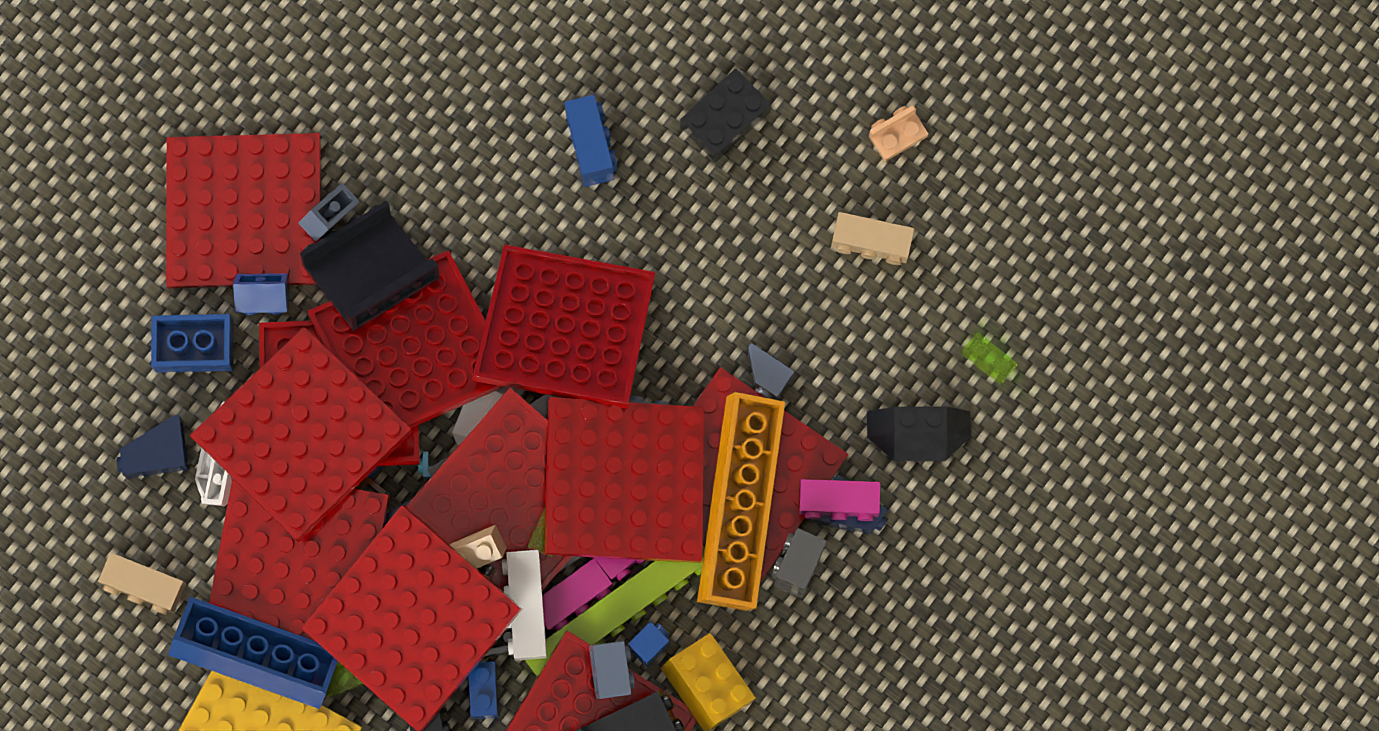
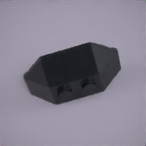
M936 406L889 407L867 411V438L893 461H947L971 437L970 411Z

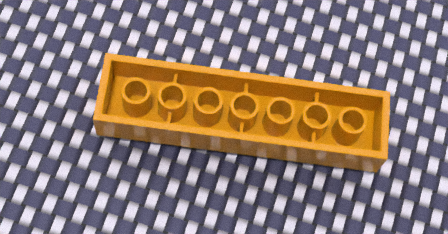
M734 392L726 397L697 602L745 611L753 610L757 607L785 407L784 401Z

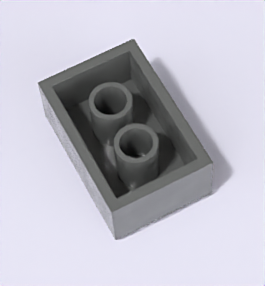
M797 528L795 534L790 532L782 552L785 557L779 556L773 569L771 578L775 579L774 587L802 599L827 541Z

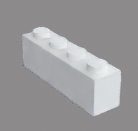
M539 551L506 552L507 559H502L503 575H508L509 585L504 586V593L523 608L508 627L512 628L513 638L508 639L509 655L514 654L515 661L547 658Z

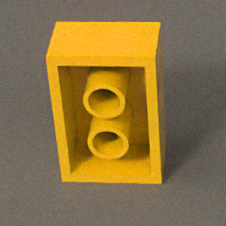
M711 633L670 658L661 667L663 673L704 731L712 730L744 709L755 699V696Z

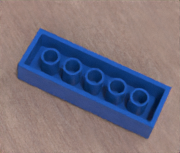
M190 597L168 654L171 657L318 709L322 705L337 664V660L314 640Z

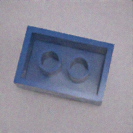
M590 95L564 102L566 118L584 187L614 180L613 172L617 171V162L614 150H608L611 147V139L608 127L602 126L605 120L601 101L596 102L595 96Z
M230 314L152 316L151 367L156 373L234 371L233 318Z

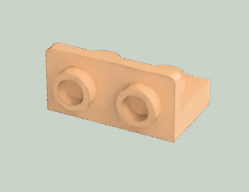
M914 105L909 108L903 106L893 113L894 116L886 121L884 118L880 119L871 126L869 138L884 162L928 137V132L915 113L916 108Z

